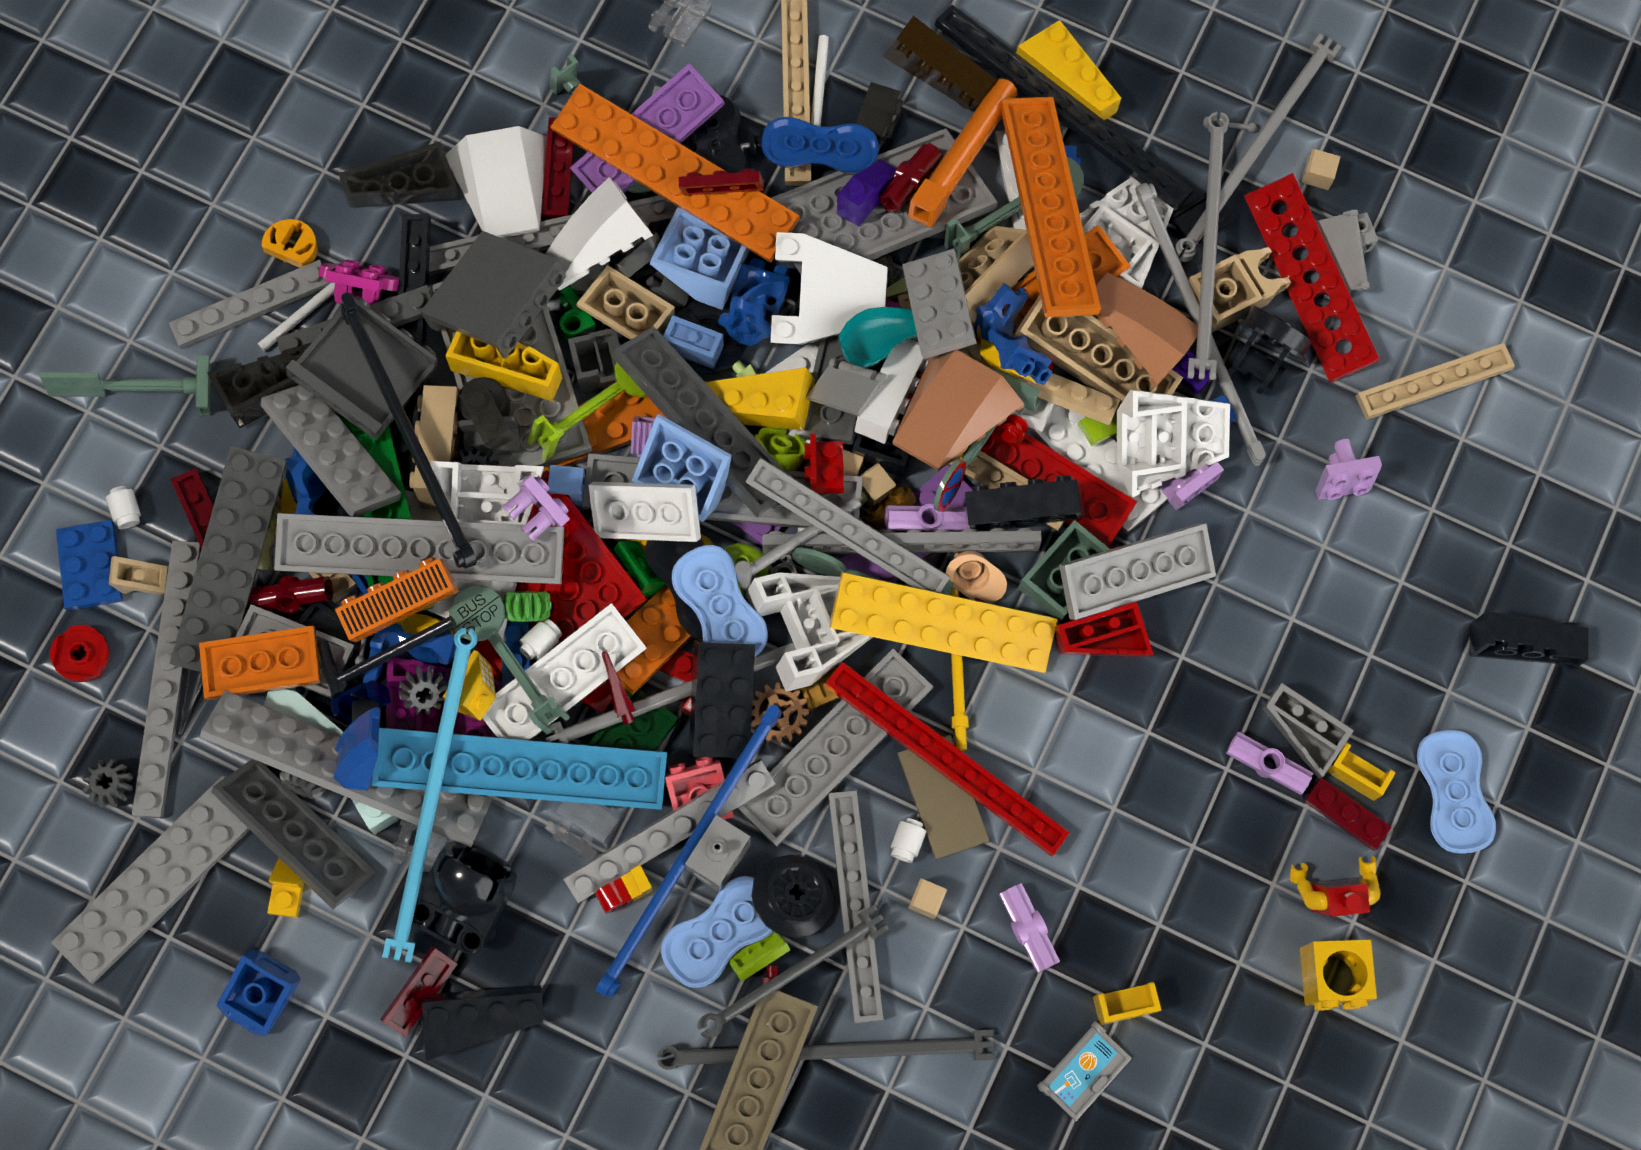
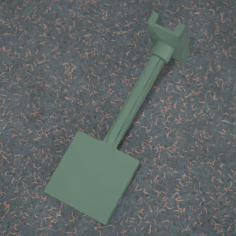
M197 355L196 377H184V379L101 380L99 373L40 372V378L49 396L106 397L105 389L111 391L184 392V394H195L196 408L199 416H210L211 363H209V355Z

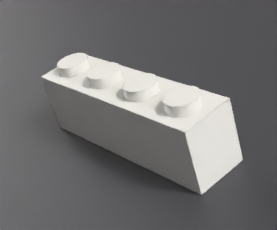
M911 339L904 341L893 348L887 356L880 373L887 375V380L880 386L861 415L857 417L854 432L883 444L886 443L889 434L895 435L900 420H897L899 414L904 415L910 403V399H907L909 393H915L920 379L917 377L919 373H924L929 362V358L923 359L919 342Z

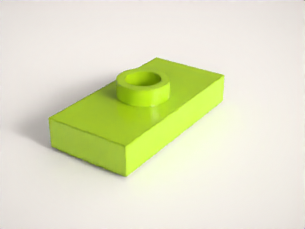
M773 931L766 938L749 944L735 953L728 963L742 982L790 951V948L782 936Z

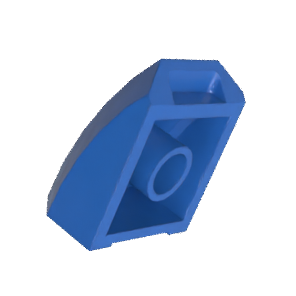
M378 707L370 709L359 716L348 726L338 740L335 751L338 752L337 769L333 778L344 788L366 791L369 789L378 757L380 709Z
M252 949L242 955L217 1003V1007L227 1018L251 1033L266 1036L289 1002L301 978L296 970H292L269 956L266 952Z

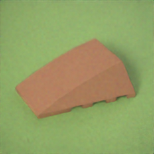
M1106 273L1096 285L1101 306L1100 313L1096 316L1106 328L1112 327L1118 335L1116 341L1122 348L1125 346L1129 348L1136 357L1133 362L1139 369L1143 367L1151 375L1149 381L1155 388L1197 338L1198 326L1156 296L1132 283Z
M954 350L933 356L929 359L893 439V445L940 471L964 453L970 444L974 441H980L986 436V432L996 425L1000 426L1014 411L1018 412L1024 408V403L1001 374L964 353Z

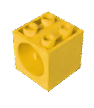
M1371 940L1315 941L1300 947L1305 1006L1314 1005L1315 1011L1332 1010V1008H1337L1342 1004L1343 1010H1352L1367 1007L1369 1001L1377 999ZM1328 957L1341 959L1351 970L1353 983L1347 990L1346 996L1333 992L1324 980L1323 967L1327 964Z

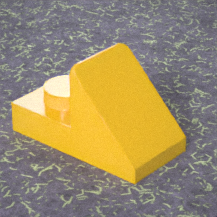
M278 858L269 878V882L273 885L267 913L269 915L298 918L305 882Z

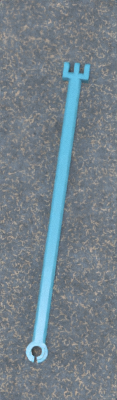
M466 628L459 629L454 635L456 651L394 938L386 937L382 958L388 959L390 947L396 948L393 960H400L403 949L407 950L405 962L411 963L415 942L408 941L470 651L477 644V635L472 629L468 633L471 636V642L468 645H463L460 642V637L466 634Z

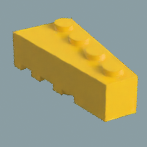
M1060 20L1018 45L1016 53L1100 118L1106 120L1117 113L1121 97Z
M456 331L446 353V359L453 372L473 378H491L503 387L552 402L563 379L559 363L530 346L526 347L520 342L504 359L496 347Z
M806 367L705 382L743 425L793 430L805 429L811 401L806 396L815 383V379Z

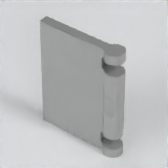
M832 358L829 366L806 397L808 400L860 416L880 386L886 382L887 375L884 373L877 374L874 370L861 368L849 362H840L839 359Z

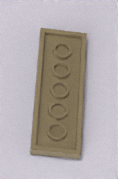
M779 990L755 1004L699 1150L764 1149L818 1005Z

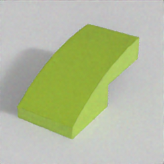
M1117 410L1110 426L1089 417L1079 421L1078 426L1091 446L1111 437L1113 439L1117 438Z

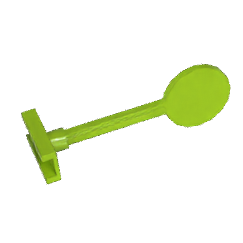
M617 362L614 368L617 382L558 422L554 421L550 424L544 415L534 420L527 442L530 446L536 442L540 444L544 449L541 457L544 463L553 457L558 441L565 431L620 393L625 391L638 398L648 397Z

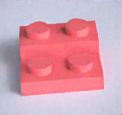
M712 757L696 759V765L685 767V763L668 767L669 772L665 773V782L673 810L725 780L719 759L713 760ZM733 811L727 813L721 818L725 820L734 817Z

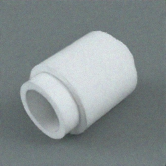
M126 486L111 489L110 494L106 496V501L113 523L117 524L119 529H127L138 525L141 513L134 491L127 489Z
M546 619L544 622H538L520 639V651L529 660L533 658L539 660L559 643L562 633L549 619Z
M907 818L906 822H899L891 844L893 849L891 856L904 862H913L914 857H917L926 834V830L922 828L923 824L910 818Z

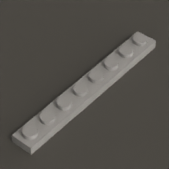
M761 457L745 481L914 588L941 593L950 579V576Z
M761 759L756 760L747 767L718 814L720 818L775 785ZM725 780L563 876V880L578 903L583 901L601 887L615 881L636 866L643 865L691 836Z
M857 790L828 794L844 933L862 923L857 915L870 907ZM866 933L845 947L854 1024L884 1020L875 942Z

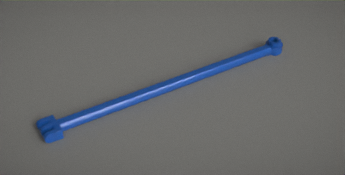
M770 705L766 710L761 723L613 963L597 985L595 991L604 997L608 995L612 998L619 989L621 982L617 979L685 870L686 861L714 817L720 813L771 728L775 726L780 718L782 711L778 706Z

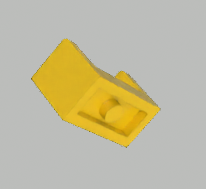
M1346 742L1327 770V773L1375 801L1383 796L1396 772L1391 769L1386 773L1350 752L1351 745Z
M1154 982L1106 994L1101 993L1093 997L1100 1025L1161 1011Z

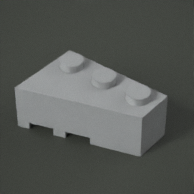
M1283 683L1276 687L1262 708L1317 779L1323 778L1354 731Z

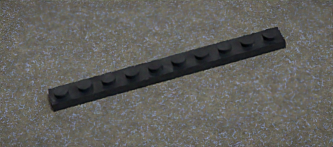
M428 213L402 215L398 295L428 285L432 219ZM424 318L397 327L398 330L405 329L414 337L413 341L420 346L425 345L426 320ZM423 385L403 408L414 432L416 420L420 421L421 417L417 404L418 396L423 395ZM393 420L391 434L402 477H410L411 471L415 472L416 464L413 463L411 453L395 420Z

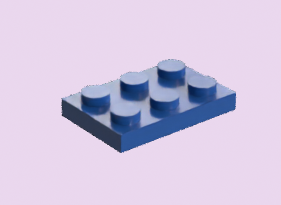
M112 520L56 529L64 609L71 611L123 602V593L109 585L111 558L113 556L118 557L115 523Z

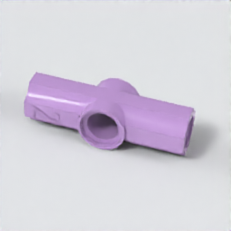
M925 504L924 506L887 505L885 511L886 530L909 531L919 529L923 532H932L938 529H948L951 532H962L965 529H970L967 507H947L944 511L939 512L934 509V504ZM927 513L931 515L933 524L925 523L922 519V514Z
M1239 731L1231 741L1226 752L1227 755L1253 768L1259 776L1271 778L1300 795L1304 793L1312 779L1313 772L1287 759L1279 750L1268 748ZM1264 757L1274 760L1275 769H1268L1265 766Z
M1022 883L1000 893L999 896L1012 921V930L1020 945H1024L1036 972L1039 973L1059 963L1060 960L1047 936L1046 924L1040 913L1034 910Z

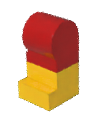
M638 865L627 874L601 887L595 892V895L604 913L608 914L651 893L653 889L641 865Z

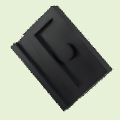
M1207 193L1171 215L1170 221L1176 225V229L1183 238L1187 237L1205 211ZM1226 205L1219 212L1218 232L1235 221L1234 215ZM1203 235V237L1201 238V240L1199 241L1198 244H1200V243H1202V242L1204 241V235Z

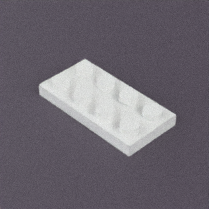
M592 482L588 485L593 526L600 538L697 542L701 538L695 485Z

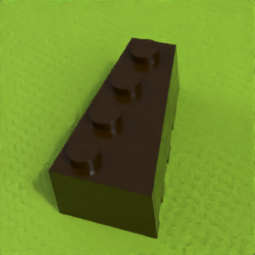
M914 15L883 56L970 111L977 107L996 81L994 77Z

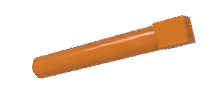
M997 79L931 177L929 179L925 178L911 199L908 213L909 218L930 228L934 226L946 208L947 199L1001 120V100L1016 98L1017 89L1011 81Z

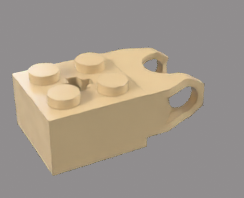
M1269 247L1245 251L1239 255L1235 254L1216 264L1211 333L1235 322L1238 317H1245L1252 305L1258 308L1268 305L1278 293L1290 285L1291 281L1288 277L1267 279L1259 272V265L1269 258V254L1272 253ZM1202 271L1191 276L1188 280L1198 304H1200Z

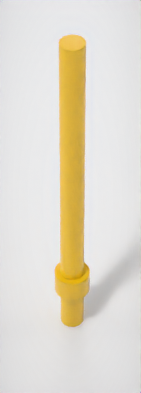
M952 587L950 595L959 597V591ZM951 653L954 716L951 717L952 729L955 730L956 747L961 751H966V729L969 728L968 716L965 715L963 658L961 655Z

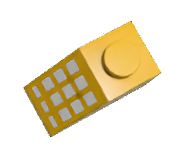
M474 650L469 657L458 712L481 721L495 700L496 693L492 666L478 651Z

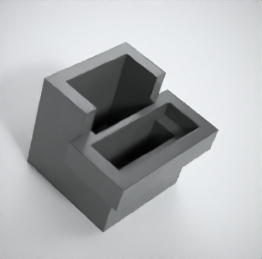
M605 329L568 339L580 394L605 389L617 382L614 371L616 361L611 355L620 344L617 332L614 329Z

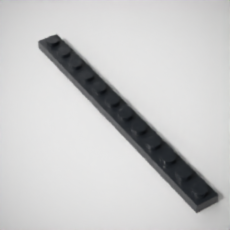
M951 5L936 19L934 26L1003 79L1011 81L1028 98L1053 97L1058 121L1139 183H1152L1157 197L1174 210H1177L1192 195L1194 188L954 5Z

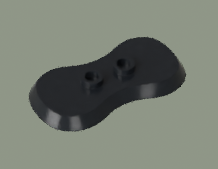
M719 95L725 104L688 137L692 143L693 152L729 173H740L742 169H751L750 158L738 140L737 132L740 123V111L733 101Z
M702 538L697 542L647 540L645 545L647 564L669 587L675 600L676 613L680 625L692 637L703 640L702 627L698 616L678 596L672 583L674 565L687 552L705 546Z

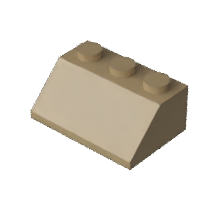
M608 265L577 302V307L630 340L653 326L663 336L672 315L674 316L675 310L673 305Z

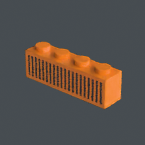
M435 557L428 558L420 562V568L409 572V570L401 571L393 576V581L385 585L383 582L377 583L367 589V594L359 598L357 595H353L341 601L342 606L336 608L335 611L348 639L358 642L458 593L459 590L445 561L440 558L435 559Z

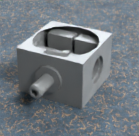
M716 815L686 861V872L719 892L750 847L751 836Z

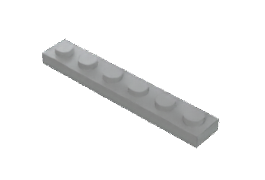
M318 260L169 322L180 349H184L321 291L330 284V282L325 281L324 277L318 275L320 265L322 264L321 261Z

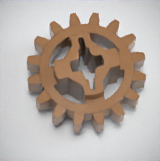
M776 682L775 689L765 685L764 694L759 691L755 692L758 701L753 700L752 708L755 709L752 710V718H755V720L751 722V728H756L761 723V719L766 711L759 715L760 708L767 701L768 707L776 705L784 712L783 718L778 719L774 726L779 731L770 730L766 736V742L769 743L772 738H776L777 744L781 745L782 738L784 737L789 742H792L793 733L798 736L802 734L799 726H807L808 721L802 718L809 715L808 709H802L807 704L806 698L798 699L800 690L792 693L790 691L786 692L785 689H780L779 682ZM778 696L786 697L789 701L786 702L778 699ZM797 712L796 721L790 726L789 718Z

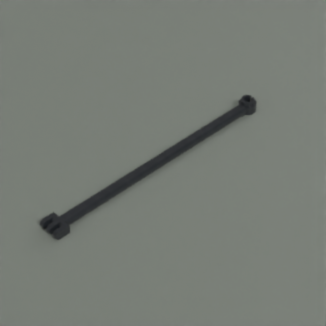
M344 293L341 296V314L346 325L351 327L457 550L453 552L455 564L458 568L463 567L464 569L475 566L477 560L473 548L466 540L358 315L354 298L350 293Z

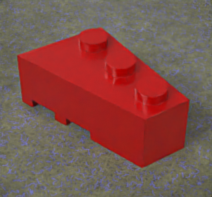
M1137 601L1055 626L1054 637L1060 655L1149 657L1154 655Z

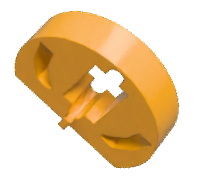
M285 219L278 221L266 230L262 238L264 253L299 268L313 263L317 256L318 244L314 232L307 224L299 220ZM301 229L302 234L293 249L289 247L286 250L285 246L293 232H299ZM274 234H275L276 244H273V243H272V239H273Z

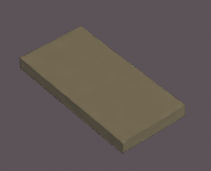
M951 735L943 737L954 745ZM909 749L897 753L923 828L926 830V836L935 861L989 842L974 798Z

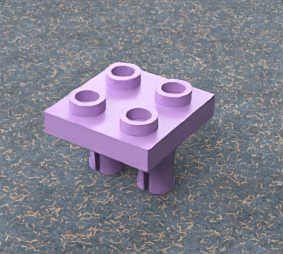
M1349 439L1335 442L1334 449L1336 453L1329 456L1330 465L1325 466L1315 490L1318 500L1326 498L1328 500H1336L1343 495L1354 494L1358 496L1366 494L1371 490L1382 467L1380 457L1375 456L1357 460Z
M525 476L517 483L521 490L507 503L502 505L506 512L516 505L508 513L513 520L532 503L539 508L540 512L521 527L522 531L526 534L535 527L527 535L531 541H534L550 525L562 527L570 520L566 515L569 511L558 498L552 499L547 491L550 488L539 476Z

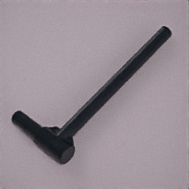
M449 616L347 670L336 666L329 642H320L317 646L325 667L324 674L332 698H339L347 694L348 681L455 627L456 622L454 618Z

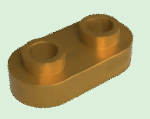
M897 487L890 492L887 498L868 509L865 520L869 526L876 530L884 528L887 505L913 506L916 502V497L909 487Z

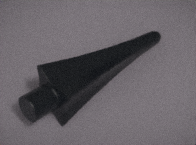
M191 669L188 672L185 700L177 730L179 737L183 736L190 717L203 694L202 672Z

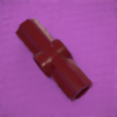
M931 143L923 144L908 162L903 161L898 166L893 180L879 196V202L882 203L884 209L889 212L899 211L912 194L917 192L925 178L928 179V175L942 159V154L935 145Z
M285 576L279 580L277 585L252 589L247 609L249 610L250 605H254L264 610L278 609L283 613H294L299 610L302 604L332 600L334 594L332 581L329 576L301 580L294 576Z

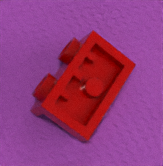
M810 433V443H805V460H810V466H805V483H810V489L818 494H844L843 441L816 442V433Z

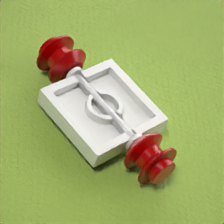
M1051 362L1048 368L1053 372L1054 367ZM1037 397L1036 400L1040 401L1035 412L1026 408H1022L1018 412L1014 411L998 427L999 436L1007 443H1020L1023 441L1024 433L1027 432L1028 427L1043 432L1054 404Z

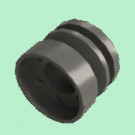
M639 209L636 211L639 217L643 215ZM646 220L644 223L648 227L649 222ZM654 232L652 233L653 236L646 240L640 237L632 242L633 248L626 252L620 249L609 257H612L618 253L621 257L614 265L616 271L629 278L652 259L662 239L660 235Z

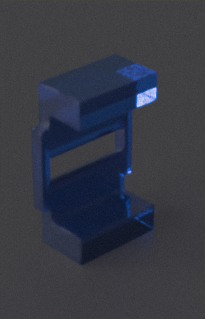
M374 680L355 686L330 700L333 716L348 723L352 722L353 701L361 700L352 696L351 694L357 693L365 697V699L381 703L384 706L392 703L388 687Z

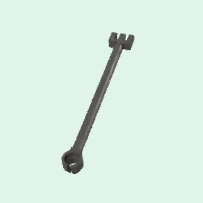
M876 904L857 915L862 923L718 1014L707 1013L702 1016L697 1024L698 1030L707 1027L709 1019L715 1021L716 1028L715 1030L708 1028L701 1035L706 1038L717 1036L722 1031L723 1024L866 933L873 940L890 929L888 924L882 925L879 929L875 925L884 919L882 914L873 919L869 915L877 911L878 907Z

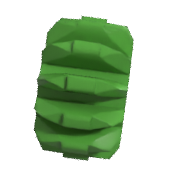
M517 591L508 592L504 595L505 619L508 621H544L550 617L551 601L550 594L547 592Z

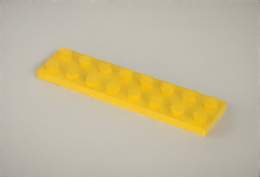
M841 572L829 627L1045 673L1057 618Z

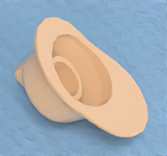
M970 550L961 553L957 552L946 568V574L950 576L949 581L954 582L953 587L970 600H974L977 597L988 603H994L1001 599L1006 592L1007 581L1005 575L979 552Z

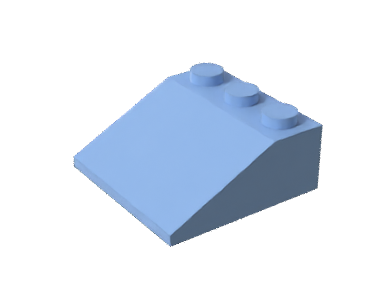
M677 207L650 261V265L695 300L723 310L737 280L741 264H744L748 257L749 249Z
M658 414L654 420L632 482L695 485L699 520L704 522L719 504L726 487L732 455Z

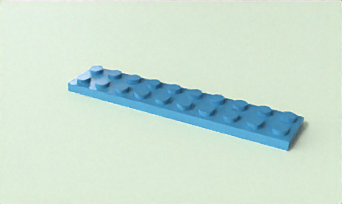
M379 727L378 757L373 771L372 786L426 790L438 732ZM453 734L440 792L662 810L667 752Z

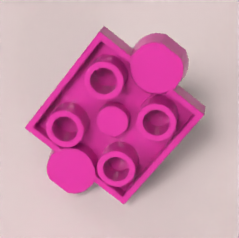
M348 259L343 260L339 264L323 263L320 265L318 275L324 277L327 282L335 283L334 297L335 302L339 304L342 302L341 296L344 293H350L355 298L359 296L369 305L379 302L382 289L397 291L399 289V277L393 276L394 272L386 271L384 266L370 265L369 267L359 266L360 262ZM353 288H362L363 293L354 292Z

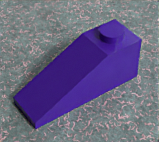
M879 160L854 175L838 193L837 215L860 226L879 204V196L893 180L897 168Z

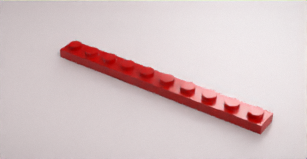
M841 662L824 686L1049 856L1055 855L1070 832L845 663Z

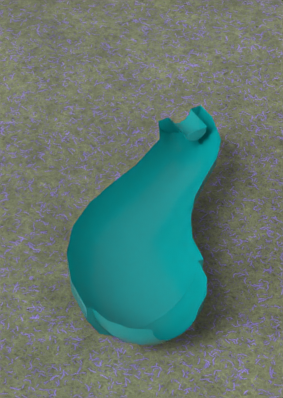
M877 307L866 309L854 315L846 322L838 338L844 358L855 366L868 368L886 358L893 348L900 343L917 338L912 310Z

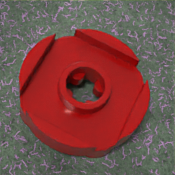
M75 625L67 628L68 631L54 639L50 648V660L56 671L65 679L72 682H86L91 679H97L102 675L109 661L110 649L107 639L90 626ZM80 647H84V651L87 652L82 660H78L77 657L73 656L74 651H79Z

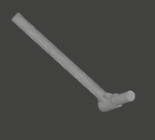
M854 497L840 507L851 513L859 508L861 504ZM812 524L754 562H738L735 566V571L744 596L747 598L745 593L759 571L823 530Z

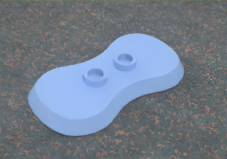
M715 545L701 546L683 555L673 567L672 583L678 596L698 616L702 627L703 640L750 642L755 644L756 657L766 645L768 638L767 626L762 616L742 596L738 586L735 563L731 556L724 549Z
M1444 730L1429 734L1419 744L1417 762L1432 792L1433 808L1430 819L1432 834L1442 848L1453 853H1472L1489 846L1494 839L1496 821L1481 792L1482 753L1480 747L1472 736L1462 731Z
M742 876L728 881L704 913L696 918L679 923L668 931L661 944V955L667 969L679 982L692 988L711 984L721 975L729 959L739 949L758 942L773 932L763 924L755 912L751 897L753 877Z

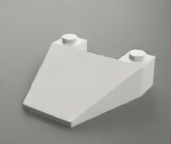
M777 232L775 260L802 263L799 317L772 315L771 343L803 345L840 334L846 322L857 313L869 308L886 306L888 267L804 233Z
M779 572L754 578L745 593L750 606L761 616L781 612L796 650L784 653L776 666L786 692L812 685L872 638L871 636L829 627L840 577Z

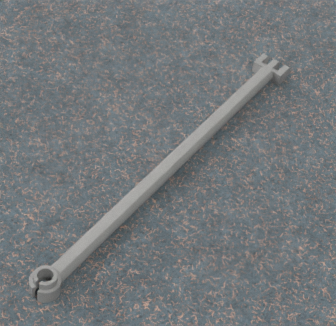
M1319 33L1310 47L1314 54L1221 186L1219 212L1324 60L1333 61L1342 47L1340 44L1337 43L1333 50L1329 49L1333 40L1328 38L1323 45L1321 42L1325 35ZM1206 209L1187 237L1180 239L1174 248L1178 258L1184 250L1183 245L1190 248V250H1185L1181 259L1183 262L1193 259L1197 251L1196 245L1204 235Z
M1217 112L1209 116L1207 124L1208 131L1211 133L1196 359L1189 358L1187 378L1191 379L1194 377V369H1199L1198 379H1204L1205 370H1210V380L1216 379L1217 360H1210L1223 143L1224 133L1229 125L1228 116L1222 112L1219 119V126L1221 127H1216Z
M1143 183L1135 186L1138 200L1145 210L1193 323L1198 326L1199 304L1153 199L1157 198L1155 187L1152 183ZM1211 334L1210 360H1217L1216 377L1225 397L1236 414L1235 420L1248 448L1249 458L1254 466H1260L1266 456L1261 442L1256 438Z
M789 643L756 656L754 672L779 663L784 653L796 650L794 643ZM692 680L633 702L636 711L632 712L633 717L691 696ZM611 710L564 729L559 721L548 725L552 730L548 735L553 733L555 735L546 738V742L569 744V741L620 723L622 718H617V713Z

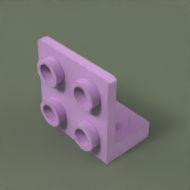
M1215 462L1210 467L1205 464L1199 470L1193 469L1188 471L1185 476L1178 479L1172 478L1162 482V485L1158 488L1165 494L1168 502L1177 511L1218 480L1224 469L1218 462Z

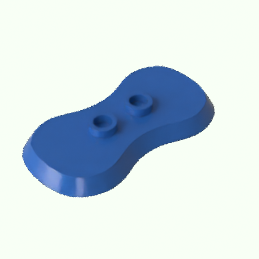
M782 117L769 122L762 135V149L765 156L772 163L785 168L803 165H822L842 173L858 174L876 162L879 151L876 135L867 127L858 124L823 127L793 117Z

